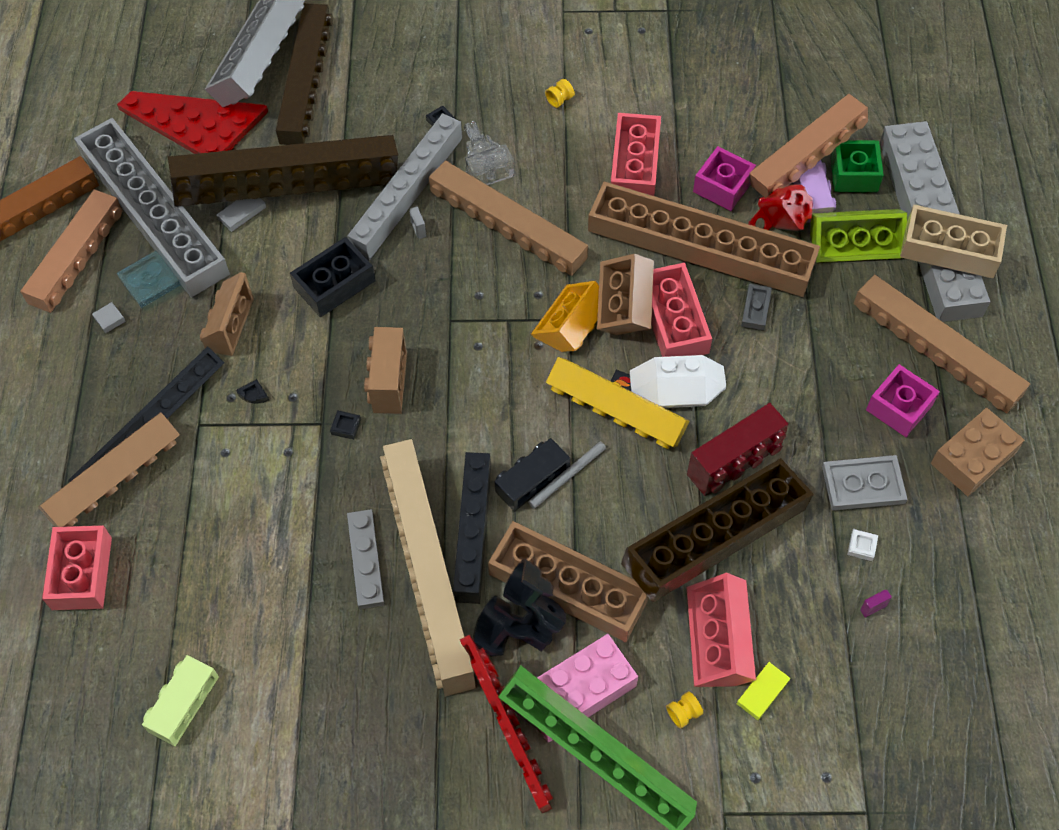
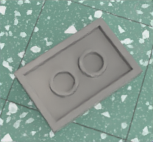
M897 455L823 462L822 469L832 511L905 504L908 500Z

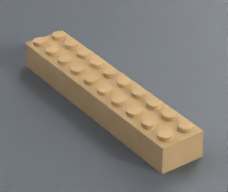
M409 439L383 446L384 456H380L430 661L431 664H434L432 667L437 689L443 688L445 697L476 689L470 657L459 640L464 637L413 441Z

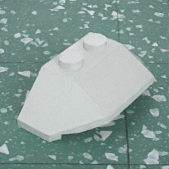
M703 355L654 357L630 370L631 392L663 408L706 406L726 389L724 366Z

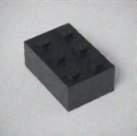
M344 237L290 272L294 289L320 318L376 281L373 265L347 237Z

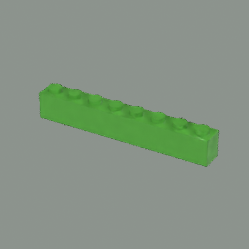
M520 665L498 696L501 700L669 830H683L695 817L696 800Z

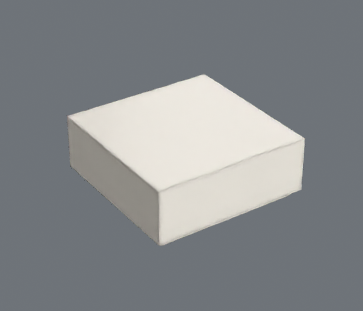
M853 529L847 555L873 561L878 535Z

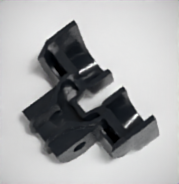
M523 559L512 571L504 588L503 597L516 605H521L527 611L523 617L512 614V606L496 595L487 602L476 621L473 641L479 649L484 648L485 652L490 656L504 655L509 636L521 639L542 652L552 642V634L559 633L566 623V614L563 608L553 599L549 598L553 596V585L542 577V571L538 566L527 559Z

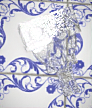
M475 121L471 122L472 128L469 123L465 124L464 130L470 139L466 143L468 150L467 157H465L466 173L486 185L514 177V159L507 145H500L492 141L489 135H486L485 140L484 134H481Z

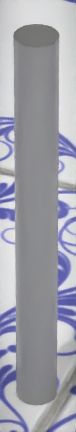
M602 442L597 443L528 501L529 505L533 509L539 506L606 449V446Z

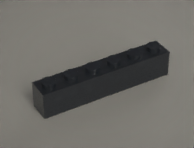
M465 453L453 585L455 603L480 604L491 476L490 453Z

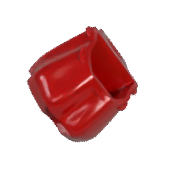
M800 184L775 189L766 198L761 197L759 199L758 206L760 209L749 221L748 225L756 227V221L762 218L765 223L763 228L765 230H769L772 226L776 229L803 230L805 223L812 217L813 198L807 193L806 188Z

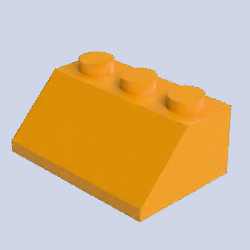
M596 281L566 285L531 335L561 352L578 350L582 346L587 334L594 329V324L598 319L599 284Z

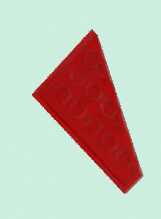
M131 91L117 104L119 110L194 154L231 150L268 113L267 106L263 104L237 102L234 105L229 104L222 107L214 99Z
M470 635L459 639L472 659L470 660L471 666L489 704H491L494 712L497 714L496 718L520 768L523 769L524 779L538 809L542 814L551 810L552 807L549 801L553 799V796L547 784L541 785L538 775L542 774L536 759L530 760L527 750L531 749L528 740L521 728H516V726L520 725V722L512 707L505 704L498 697L504 687L499 679H497L499 675L484 648L478 649Z

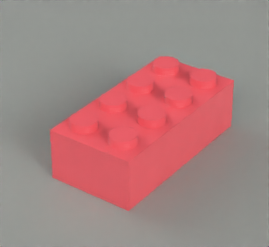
M618 113L611 184L654 196L661 116Z
M685 263L653 269L651 325L662 357L706 355L710 353L712 337Z

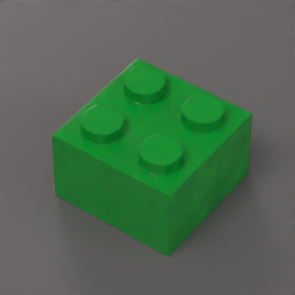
M847 140L838 145L830 156L834 192H878L884 176L879 140Z

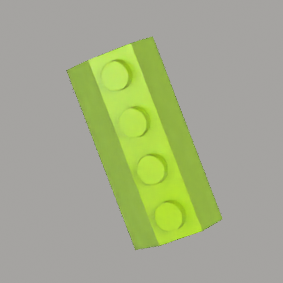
M900 209L812 213L811 241L812 244L820 246L816 262L901 258L900 254L907 224V212Z

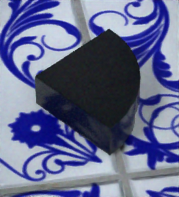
M257 379L236 390L237 395L246 402L258 404L269 401L267 394Z

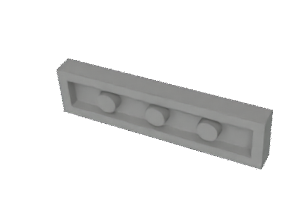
M372 509L347 513L359 609L384 606Z

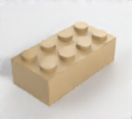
M913 204L906 224L900 257L994 278L1002 261L1007 225Z

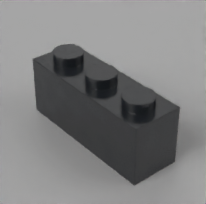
M552 438L548 439L545 443L540 442L528 456L520 457L511 469L502 471L494 481L495 492L515 512L569 468L570 457Z

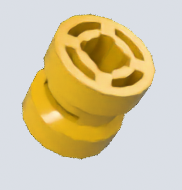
M566 79L559 80L556 86H551L545 90L546 99L555 108L561 106L564 100H569L575 95L572 85Z
M689 691L683 694L678 702L673 701L666 705L670 718L680 729L688 725L689 719H697L703 715V709L699 701Z

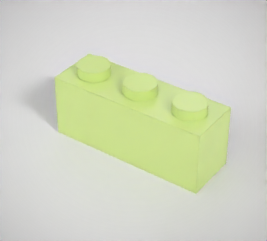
M188 655L176 665L173 672L174 676L168 684L162 687L159 692V699L154 707L147 710L142 724L150 734L173 746L177 745L219 678L214 668Z

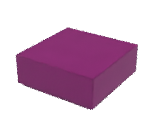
M883 590L866 599L860 611L866 618L887 607L892 596L888 590Z

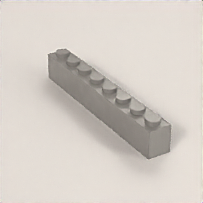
M442 113L347 235L349 241L367 260L372 258L429 183L430 175L448 158L461 141V121Z

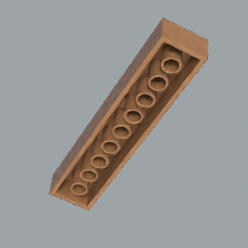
M605 181L601 186L588 218L589 232L804 297L820 249L819 245Z

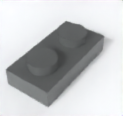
M749 283L742 327L758 330L765 329L772 287Z

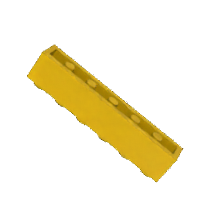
M562 357L557 358L546 381L547 384L552 386L550 390L562 396L564 393L573 396L571 399L573 402L582 406L587 403L593 406V412L604 417L606 414L615 417L613 422L623 427H627V424L636 428L635 433L645 438H648L650 435L657 439L656 443L667 449L670 446H678L690 422Z

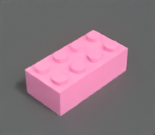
M606 634L537 677L587 717H590L635 688L638 681V675L609 634ZM540 730L548 743L553 740Z

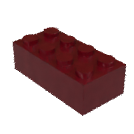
M771 403L766 404L692 451L687 476L704 496L711 492L717 493L729 480H737L749 467L755 468L762 463L763 458L766 456L777 454L783 447L782 444L786 437L789 423Z

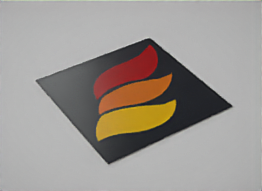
M616 369L611 382L631 391L630 374Z

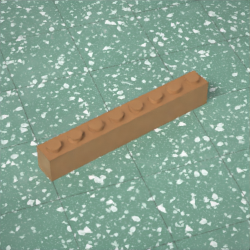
M446 160L430 175V191L435 196L441 197L453 207H458L465 211L471 218L480 220L488 228L494 229L506 239H511L518 243L524 250L531 251L542 261H547L554 265L559 271L573 276L587 260V244Z
M874 275L857 292L854 305L860 311L870 315L877 323L885 326L895 333L898 338L912 345L916 351L923 353L933 360L937 366L944 368L955 379L962 381L972 388L976 394L986 398L997 409H1001L1008 414L1030 386V383L878 276Z

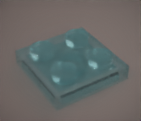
M157 251L117 272L119 279L140 308L181 286L178 278Z

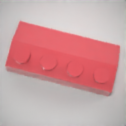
M724 573L688 586L687 599L694 686L731 687L755 681L756 675L746 580L729 573Z

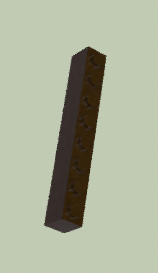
M303 4L304 7L300 17L276 127L278 142L281 145L305 143L306 137L310 136L309 122L313 121L314 111L312 107L317 102L316 88L320 87L319 73L323 72L322 58L326 57V41L330 39L329 26L333 24V15L329 13V8L326 4Z

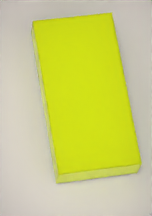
M768 662L756 677V680L752 682L737 701V705L759 720L791 678Z

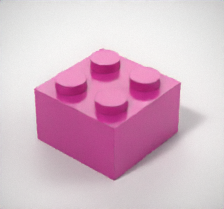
M717 146L695 175L693 192L732 211L751 185L749 173L756 168V165Z
M899 364L871 396L866 411L904 437H907L933 406L940 391Z

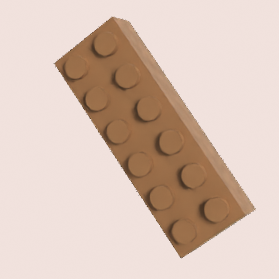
M512 521L488 562L489 575L506 583L519 562L527 559L541 569L542 577L551 582L553 585V596L549 598L557 602L565 613L627 642L649 600L635 580Z

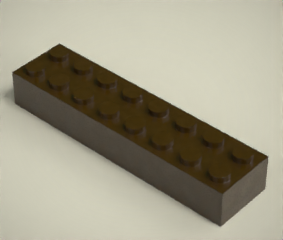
M780 458L627 547L621 565L654 603L805 511L814 494Z

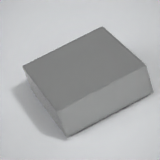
M418 207L411 208L410 219L416 236L419 239L426 237L425 223Z
M112 302L92 314L105 334L126 322Z

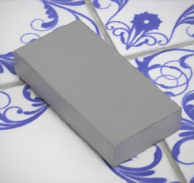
M261 198L236 200L216 215L218 220L232 232L265 209L266 204Z

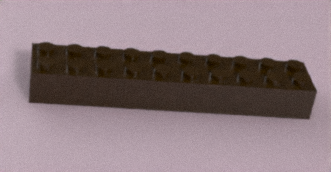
M393 135L167 156L174 207L380 185L386 186L396 174L398 166V151Z

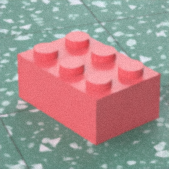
M104 526L52 527L42 597L51 610L103 609L112 540Z

